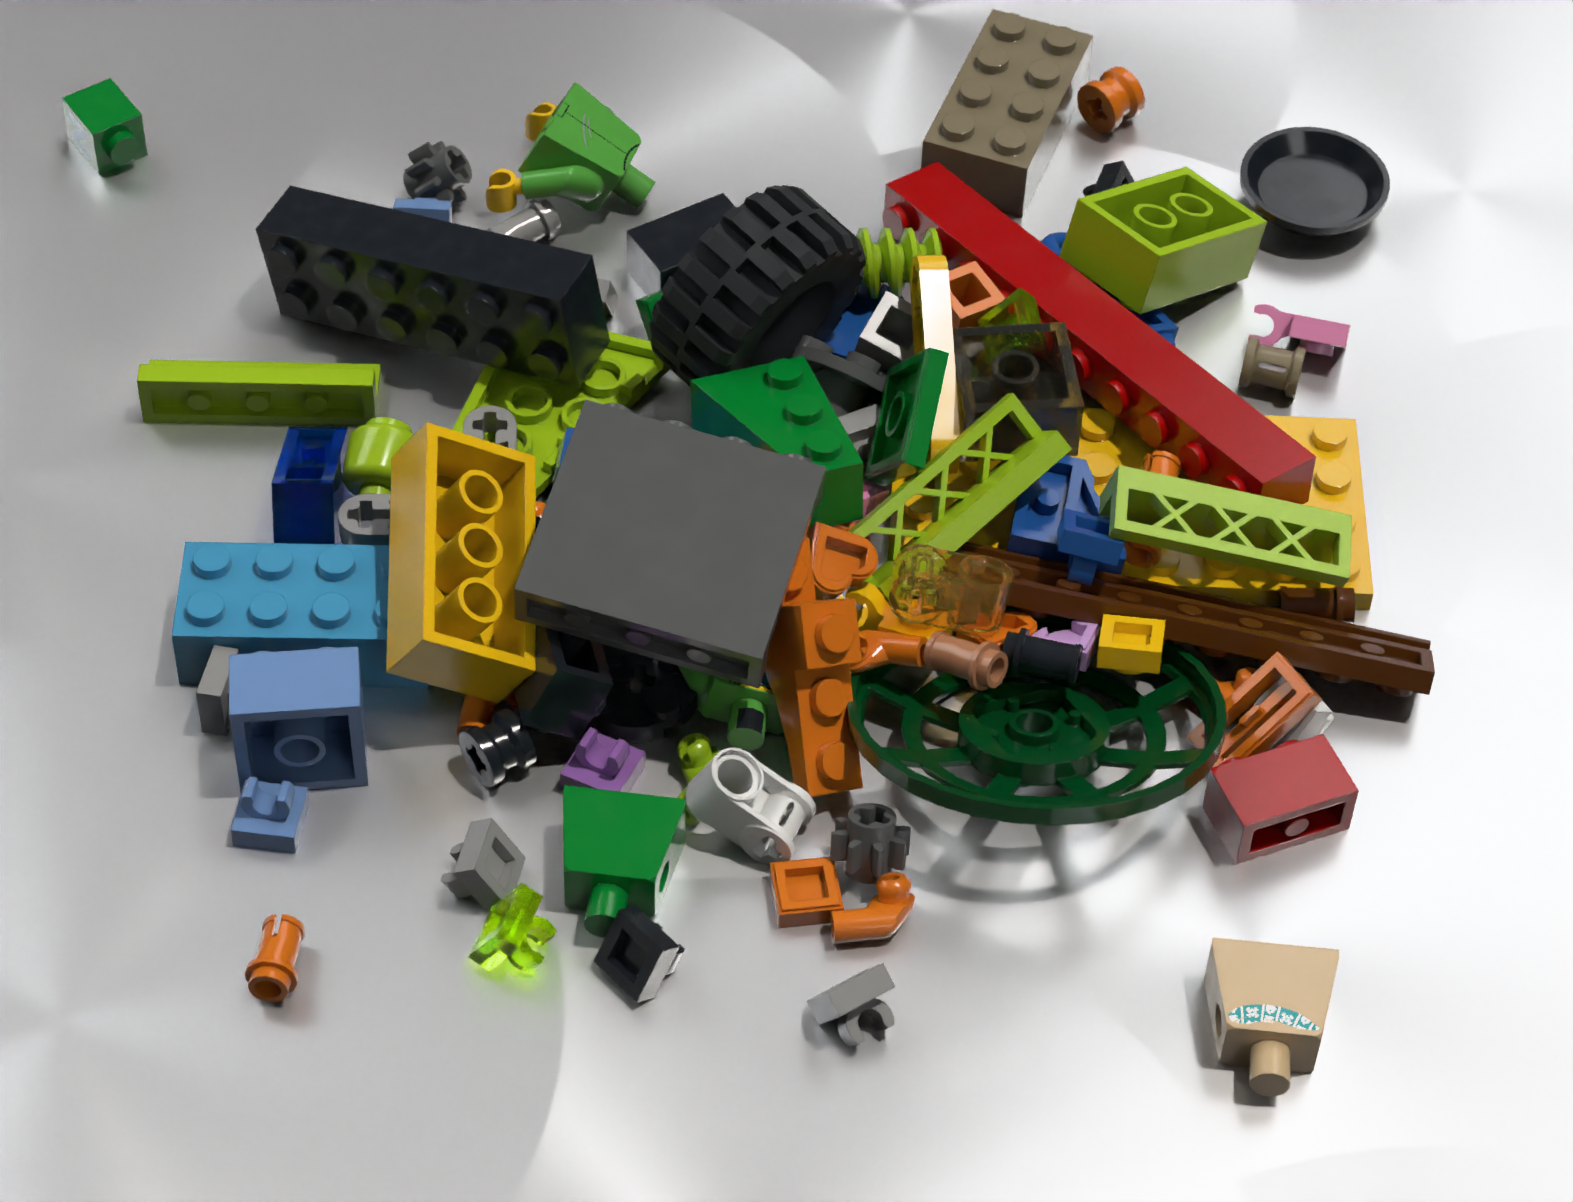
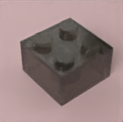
M1065 322L953 328L960 434L1006 394L1014 393L1042 431L1058 430L1072 448L1066 456H1078L1084 403ZM1009 414L993 426L991 452L1010 454L1027 439ZM980 438L968 450L979 451ZM960 456V462H978V458Z

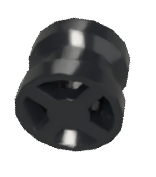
M502 709L494 713L490 723L484 727L470 726L459 734V744L468 766L477 779L486 787H493L502 782L507 771L513 768L524 770L536 761V751L527 729L516 714L509 709Z

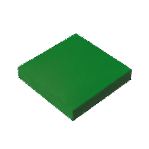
M929 347L888 369L865 471L866 481L885 486L925 468L949 357L948 352Z

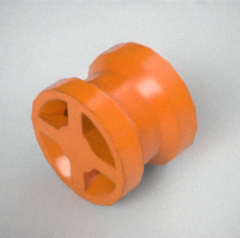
M1116 66L1104 72L1100 77V81L1094 80L1083 85L1078 91L1077 103L1083 119L1090 127L1097 132L1108 133L1121 124L1122 118L1130 119L1138 115L1144 108L1145 97L1137 78L1127 69Z

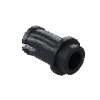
M1021 628L1019 633L1007 632L1002 652L1006 653L1008 657V670H1011L1013 677L1019 678L1021 672L1075 684L1080 671L1083 645H1073L1029 636V629Z

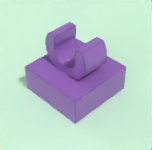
M590 727L560 773V789L564 790V785L630 792L645 769V751L628 745L625 740H615L597 733V729Z

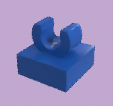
M1064 508L1057 530V551L1070 554L1067 569H1069L1067 580L1091 586L1098 562L1118 566L1124 540L1109 537L1110 520Z

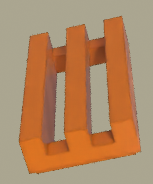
M1278 651L1225 700L1227 728L1282 676L1285 679L1260 705H1254L1239 719V724L1225 736L1219 759L1213 767L1230 758H1246L1268 751L1323 700L1307 684L1308 682L1301 674L1293 668V665ZM1203 721L1186 736L1196 749H1203L1205 745Z

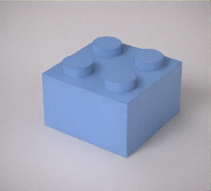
M322 647L310 650L258 651L255 653L229 655V718L240 793H242L245 780L249 777H257L258 781L282 784V780L290 781L294 786L308 787V790L368 786L366 719L358 647Z

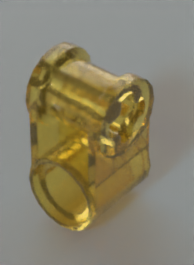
M914 544L905 547L895 558L893 564V577L895 581L889 591V605L897 617L911 624H923L948 629L974 638L993 637L1000 632L1014 580V573L1006 563L990 556H972L934 548L927 544ZM922 560L926 561L925 572H919ZM913 595L918 596V605L915 608L912 607Z

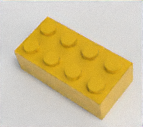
M426 422L392 456L386 673L499 703L536 671V625L515 619L514 588L536 532V456Z

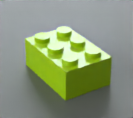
M1186 166L1079 198L1059 257L1078 269L1090 281L1099 284L1117 297L1122 306L1143 314L1248 278L1268 221Z

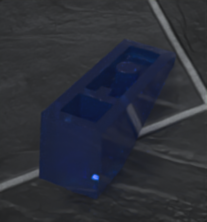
M348 427L288 428L271 483L274 543H338L340 535L338 512L343 504L344 483L342 482V472L348 444Z

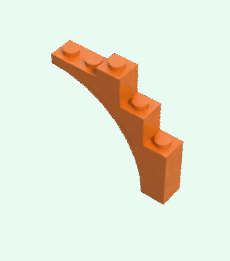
M808 537L804 540L768 648L765 674L775 697L785 734L793 782L813 797L863 788L859 750L850 737L847 726V704L853 701L849 664L862 662L855 598L816 600L810 539Z

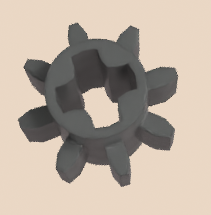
M439 141L433 146L427 142L408 153V157L413 165L405 169L403 182L411 199L438 198L439 201H452V207L467 199L462 187L470 183L472 170L469 161L461 150L455 146L445 147L444 142Z
M875 803L856 805L849 810L848 819L844 817L836 818L835 831L831 832L830 860L845 861L844 872L850 879L864 884H876L877 879L881 878L883 874L890 873L893 869L902 871L905 869L906 856L909 855L911 828L910 826H896V813L887 806Z

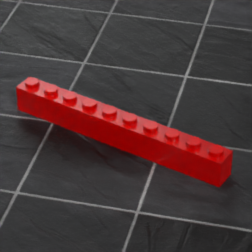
M935 162L886 184L882 215L883 228H890L894 239L900 240L904 228H913L918 244H921L926 229L935 228L941 242L942 255L947 259L949 271L976 261L1007 299L1000 324L1027 344L1033 352L1043 357L1063 373L1073 384L1079 386L1094 398L1110 414L1116 416L1141 436L1147 444L1159 451H1166L1178 457L1181 461V470L1188 477L1196 482L1302 505L1308 502L1316 456L943 165Z

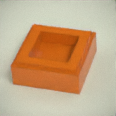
M830 857L770 863L769 877L778 928L830 923L831 911L844 910L835 861H831Z

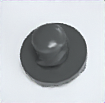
M807 335L802 336L792 358L805 357L838 417L868 407V402L880 405L887 376L886 373L879 371L880 363L855 351H849L846 359L832 354L834 349L828 344Z

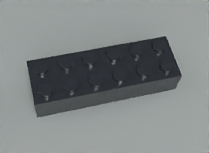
M291 185L256 228L280 314L575 387H579L610 343L593 255Z

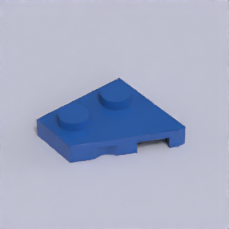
M1065 455L1016 498L1007 550L1068 563L1070 554L1057 551V530L1064 508L1110 520L1109 517L1099 515L1100 496L1094 490L1095 480L1086 460ZM1124 546L1118 566L1098 562L1096 569L1121 574L1127 554Z

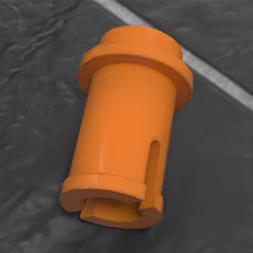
M276 914L265 919L262 925V935L256 958L250 961L245 969V980L248 983L250 993L254 997L266 1002H278L285 999L287 994L294 991L298 983V973L294 968L300 944L305 935V927L295 917L285 914L281 916L278 934L275 933L278 921Z

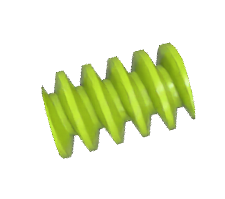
M859 228L856 235L860 239L866 258V265L863 267L864 277L862 283L866 284L871 299L878 298L883 283L889 284L892 294L901 297L905 284L910 283L911 263L915 255H942L941 242L935 228L926 229L921 244H918L913 228H904L898 244L895 243L890 228L881 229L876 244H873L867 228ZM858 285L855 289L856 294L860 285Z

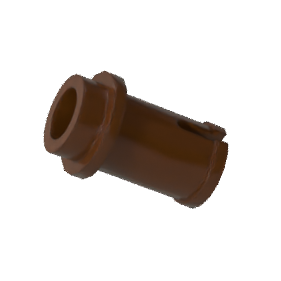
M1334 585V588H1287L1286 586H1280L1279 608L1354 624V588H1343Z

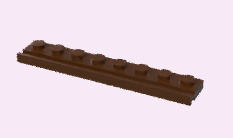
M965 542L948 557L941 591L953 593L955 599L966 604L981 606L991 601L1013 606L1015 611L1025 613L1032 618H1046L1051 614L1102 625L1103 614L1166 620L1163 644L1169 640L1192 644L1199 652L1213 657H1227L1230 653L1255 658V661L1260 665H1263L1278 651L1294 667L1313 670L1319 677L1335 683H1349L1352 679L1374 683L1383 692L1395 696H1410L1412 692L1429 695L1433 683L1435 668L1432 650H1429L1430 640L1097 569L1090 586L1067 580L1069 569H1067L1068 563L971 542Z

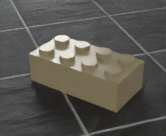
M992 9L923 140L921 168L939 162L1000 211L1022 218L1078 105V91L1083 85L1088 83L1094 35L1075 31L1064 26H1056L1025 18L1015 13H1006Z

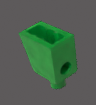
M564 785L563 859L565 905L570 909L586 911L584 927L589 933L605 938L620 909L637 906L649 918L658 913L685 846L686 799Z

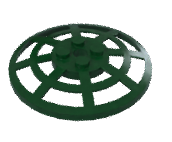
M1000 603L947 610L958 615L966 609L974 607L989 608L998 613L1015 611L1013 606ZM1051 614L1046 618H1033L1037 622V631L1047 627L1048 633L1071 629V622L1073 621L1070 618ZM1171 640L1163 644L1160 671L1173 681L1145 696L1122 681L1090 668L1086 672L1079 671L1075 684L1021 672L1019 678H1044L1053 681L1051 684L1043 682H1012L1000 684L996 688L988 687L983 691L976 690L978 693L965 702L959 713L935 703L946 695L969 686L970 684L966 679L945 673L934 678L915 694H912L883 678L890 670L897 666L895 664L885 665L860 673H851L853 701L847 704V726L850 737L861 755L882 776L905 791L938 806L985 819L1049 826L1090 824L1125 818L1154 809L1183 795L1201 781L1219 759L1225 740L1227 723L1226 703L1218 683L1200 661ZM1007 669L1005 678H1018L1013 677L1011 670ZM1078 686L1089 688L1106 695L1122 706L1105 712L1097 702L1076 690ZM871 694L904 711L901 734L906 749L881 747L871 738L864 725L865 706ZM1189 696L1197 706L1204 723V748L1166 751V728L1158 712ZM923 720L958 733V747L926 749L920 733ZM1139 722L1146 737L1145 751L1108 748L1110 732ZM972 765L977 770L994 779L986 788H983L957 777L943 767ZM1100 766L1133 769L1122 779L1099 789L1084 778L1096 771ZM908 767L921 768L927 775L934 778L935 780L923 776L911 770ZM1184 768L1178 774L1152 787L1123 795L1145 782L1157 769ZM1057 785L1068 794V796L1055 797L1014 795L1021 787Z

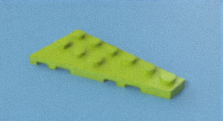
M609 331L610 343L579 387L546 381L538 377L485 365L452 430L463 433L465 417L472 410L482 406H499L510 411L515 417L517 424V450L536 456L537 498L553 481L560 443L566 429L575 428L585 400L603 405L606 403H616L630 408L670 368L656 357L650 341ZM485 433L484 440L495 443L496 433Z

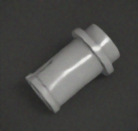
M532 199L526 202L525 210L497 226L488 228L487 231L533 242L541 238L549 241L554 238L555 231L561 227V222L557 211L548 200L543 199L538 202Z

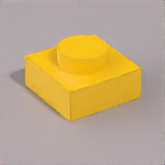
M1103 614L1098 645L1097 668L1114 669L1126 675H1137L1143 672L1160 674L1166 620Z

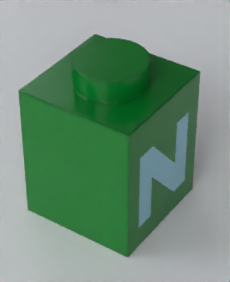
M111 78L62 97L68 139L98 175L148 155L142 114Z

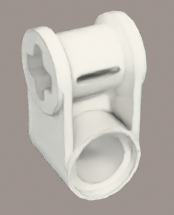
M729 747L721 750L688 783L685 792L686 803L691 813L699 821L711 826L742 847L753 859L766 865H770L771 862L790 861L795 851L793 840L800 826L810 823L816 812L814 800L803 788L788 782L760 763L749 752L740 748ZM791 803L793 808L786 810L788 804ZM768 836L766 843H763L762 839Z

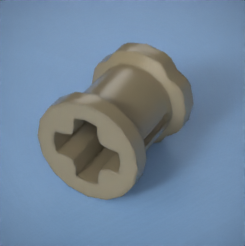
M1250 336L1238 386L1247 388L1250 383L1284 390L1286 397L1294 399L1306 348L1297 347L1295 351H1289L1260 344L1258 337ZM1264 362L1285 367L1286 371L1278 372L1261 368L1259 363Z

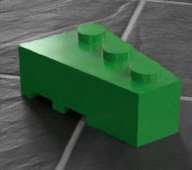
M804 356L777 359L767 364L690 380L693 430L721 438L729 436L738 437L748 441L753 447L782 455L787 453L799 454L808 458L814 464L826 467L822 500L820 506L816 505L809 528L815 522L834 526L863 519V461Z

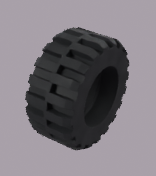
M774 185L767 187L764 193L755 192L745 198L741 206H734L722 216V220L714 228L710 227L699 238L700 242L691 252H687L678 263L679 268L674 276L669 277L661 290L663 295L659 301L655 302L651 313L653 320L649 323L648 333L652 350L657 358L690 387V380L767 364L777 359H790L803 335L823 342L829 332L835 330L842 320L841 315L846 307L852 304L856 296V287L862 283L864 277L863 267L866 265V258L860 239L802 188Z

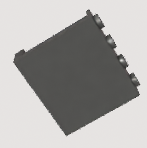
M585 400L514 588L515 619L759 689L766 669L768 648L816 505L820 506L822 500L826 467L814 464L811 460L799 454L787 453L782 455L753 447L748 441L738 437L729 436L721 438L696 431L681 421H660L635 414L629 408L620 404L606 403L603 405Z

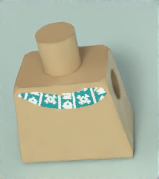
M1212 937L1205 971V989L1217 1057L1224 1065L1249 1068V1086L1255 1093L1264 1096L1284 1094L1290 1089V1072L1308 1073L1314 1071L1339 961L1338 949Z

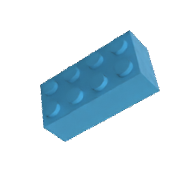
M185 542L172 629V642L179 684L200 683L214 645L238 649L239 654L255 653L258 651L310 650L322 647H358L362 687L428 688L426 683L386 673L389 545Z

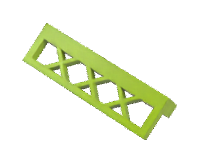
M149 360V364H139L137 386L143 422L365 425L370 419L376 418L378 414L381 365Z
M1014 393L1006 394L925 464L924 469L916 472L848 531L864 538L870 533L889 535L887 561L867 578L865 582L878 587L890 604H896L1071 451L1072 448L1058 430L1042 431ZM1009 414L1027 439L1010 454L991 452L993 426ZM980 438L979 451L968 450ZM959 456L978 458L976 484L966 492L947 491L949 464ZM990 459L1002 460L991 471H989ZM936 477L935 489L923 488ZM915 494L934 496L932 522L922 531L902 529L904 504ZM946 498L957 499L945 510ZM891 516L890 528L878 527ZM901 536L914 537L900 549Z
M1118 465L1100 495L1099 515L1110 518L1109 537L1341 587H1344L1350 579L1352 515Z

